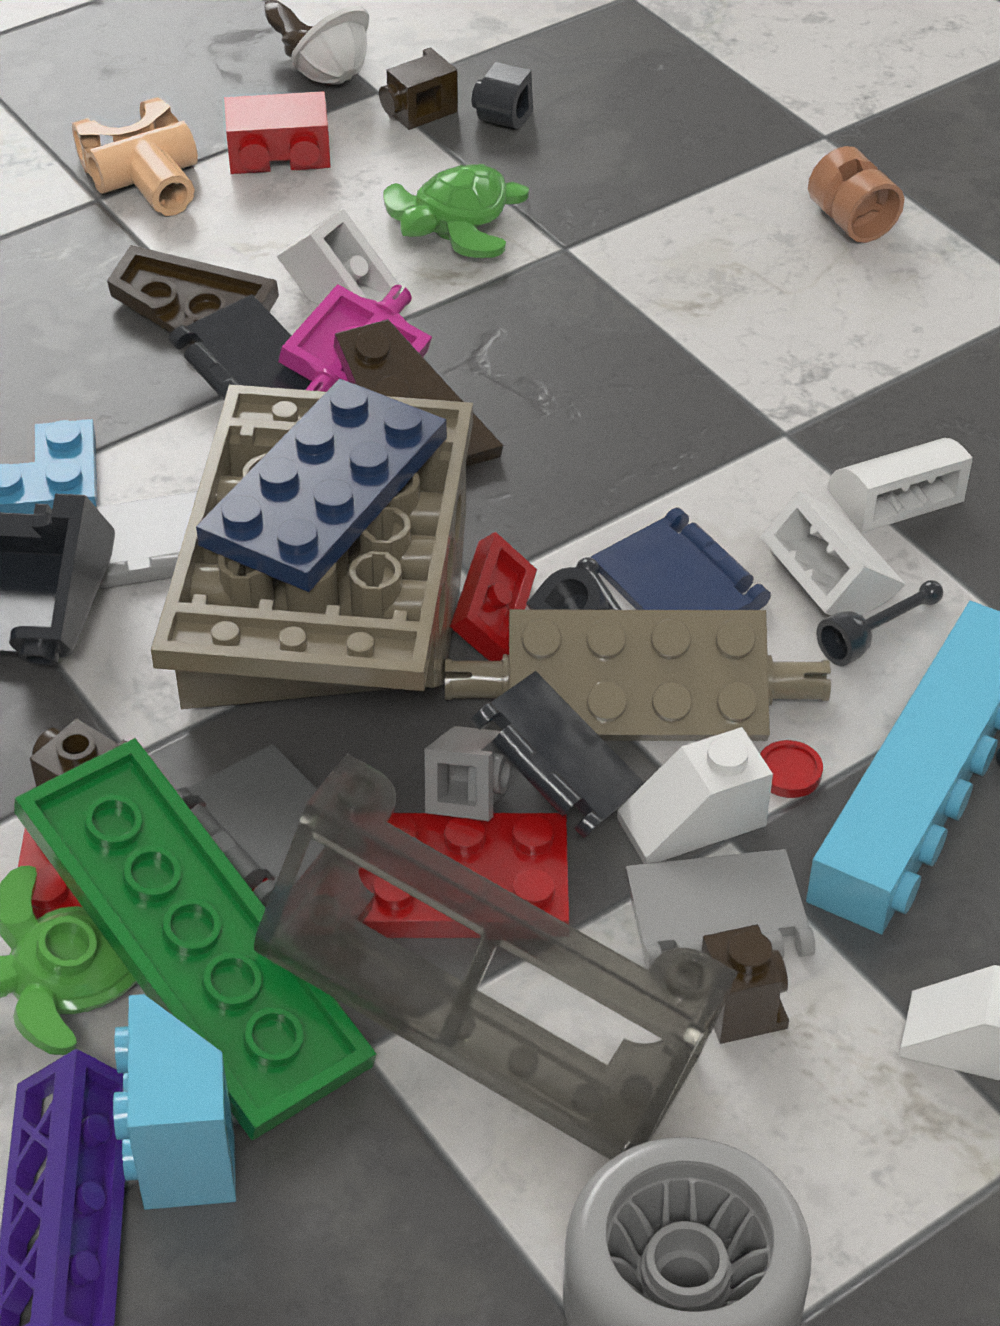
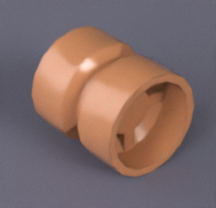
M843 146L832 150L818 162L809 177L808 192L810 198L856 242L867 243L880 238L895 225L903 211L905 198L902 190L855 147Z

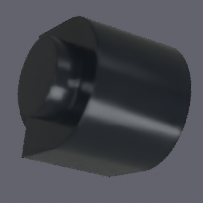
M495 62L484 78L476 82L472 91L471 103L472 107L476 109L479 120L515 129L521 128L533 112L531 70Z
M577 567L562 568L552 573L526 603L530 610H609L608 602L595 577L588 571Z

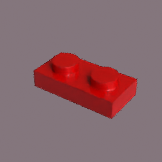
M496 531L478 542L450 627L489 661L503 660V654H509V609L525 610L537 569Z

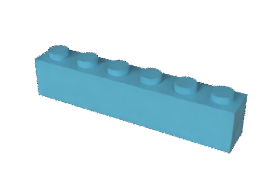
M971 600L968 602L814 856L806 898L807 903L881 935L895 911L903 914L909 911L921 883V876L917 874L922 863L932 867L937 861L948 833V829L943 827L948 817L957 821L961 818L973 789V783L968 781L973 773L984 776L996 751L998 740L993 737L997 730L1000 731V611Z

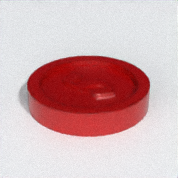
M781 740L769 744L761 751L760 755L773 773L772 794L784 798H799L809 795L820 785L823 762L820 755L809 745L794 740Z

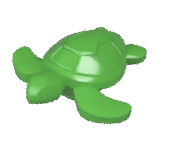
M484 164L460 165L440 171L418 189L417 195L410 194L398 183L391 184L383 191L386 211L392 218L400 221V230L403 236L421 237L435 232L441 238L450 240L455 252L474 258H494L505 252V240L483 233L477 227L496 219L503 211L505 204H519L526 201L529 196V188L515 182L505 183L504 177L499 171Z
M30 865L20 866L11 870L0 883V936L11 948L9 955L0 956V998L12 993L18 999L13 1019L17 1030L24 1038L49 1054L66 1055L76 1049L77 1040L60 1015L83 1013L100 1008L125 994L137 982L83 907L59 908L37 919L32 908V899L37 883L36 867Z

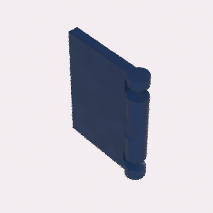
M680 507L671 509L664 518L591 556L599 564V573L636 610H760L771 598V592L762 584H756L751 587L754 577L697 523L692 522L688 524L689 516Z

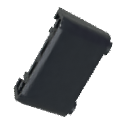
M55 493L53 508L51 509L48 504L36 503L34 514L0 512V654L18 655L21 660L35 665L54 666L58 664L59 658L70 656L73 653L111 559L115 539L114 528L86 495Z

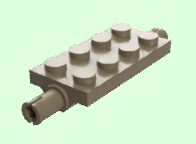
M509 609V654H503V661H452V659H445V700L496 699L534 671H537L603 741H700L740 727L744 729L751 741H767L770 736L769 706L772 705L773 699L829 701L831 694V679H827V674L831 673L829 660H821V662L773 661L772 656L768 655L766 610Z

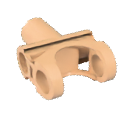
M156 97L141 102V120L130 126L121 128L106 127L94 120L90 121L88 118L72 123L74 143L85 173H89L92 177L96 189L101 194L135 184L154 210L161 212L165 216H173L183 212L193 200L194 186L182 171V168L197 163L196 144L187 124L184 121L179 122L171 113L170 106L160 98ZM99 134L113 136V143L101 146Z

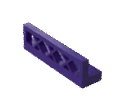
M77 1048L17 1084L0 1230V1326H19L20 1315L32 1295L30 1322L23 1326H114L125 1176L122 1155L123 1139L117 1140L115 1135L113 1098L115 1092H124V1073L118 1074L117 1069ZM53 1094L52 1102L41 1118L42 1100ZM47 1156L46 1167L34 1185L35 1174ZM40 1224L39 1236L26 1257L28 1242Z

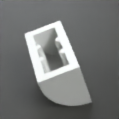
M941 438L838 469L831 475L827 489L859 531L864 533L964 502L973 458L955 440Z
M799 491L760 536L823 612L832 616L844 611H853L860 615L865 614L884 604L905 585L902 579L839 509Z

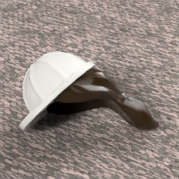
M268 0L265 2L264 10L268 23L275 31L282 34L281 41L284 43L285 54L291 57L293 65L306 77L320 83L337 85L351 79L353 75L361 70L367 50L366 31L369 26L370 16L368 11L362 6H348L338 9L324 17L315 26H308L300 21L295 13L280 1Z

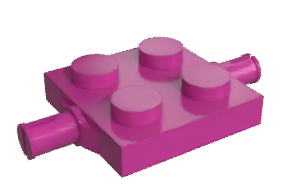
M337 284L281 348L278 362L312 381L305 390L327 392L339 378L348 381L333 346L335 333L389 319L422 357L428 352L432 336L410 325L400 315V312L412 300L411 293L406 287L400 293L402 285H394L383 300L377 302L376 300L360 297Z

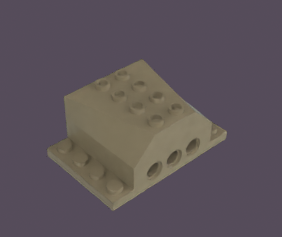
M229 384L151 647L153 668L175 670L181 710L378 690L404 689L424 691L425 688H434L444 684L446 674L445 659L449 657L453 634L450 624L460 593L466 518V458L473 425V403L390 397L447 419V439L312 590L307 592L198 546L196 526L326 392Z

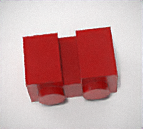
M324 91L224 97L230 174L271 172L270 161L290 160L291 170L331 168Z

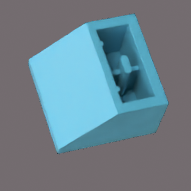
M145 994L129 995L128 1026L116 1027L114 1036L118 1074L124 1073V1092L114 1093L113 1115L116 1139H123L122 1155L125 1180H138L144 1210L236 1202L235 1135L222 1052Z

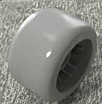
M671 1137L634 1146L620 1153L600 1168L585 1184L573 1206L566 1229L564 1247L563 1304L568 1326H800L811 1276L812 1262L809 1232L801 1209L783 1182L769 1168L751 1155L730 1145L703 1138Z

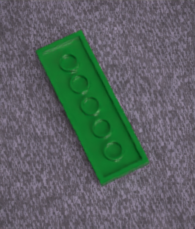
M136 738L15 797V815L147 997L222 1052L231 1113L252 1141L373 1067L377 1053Z

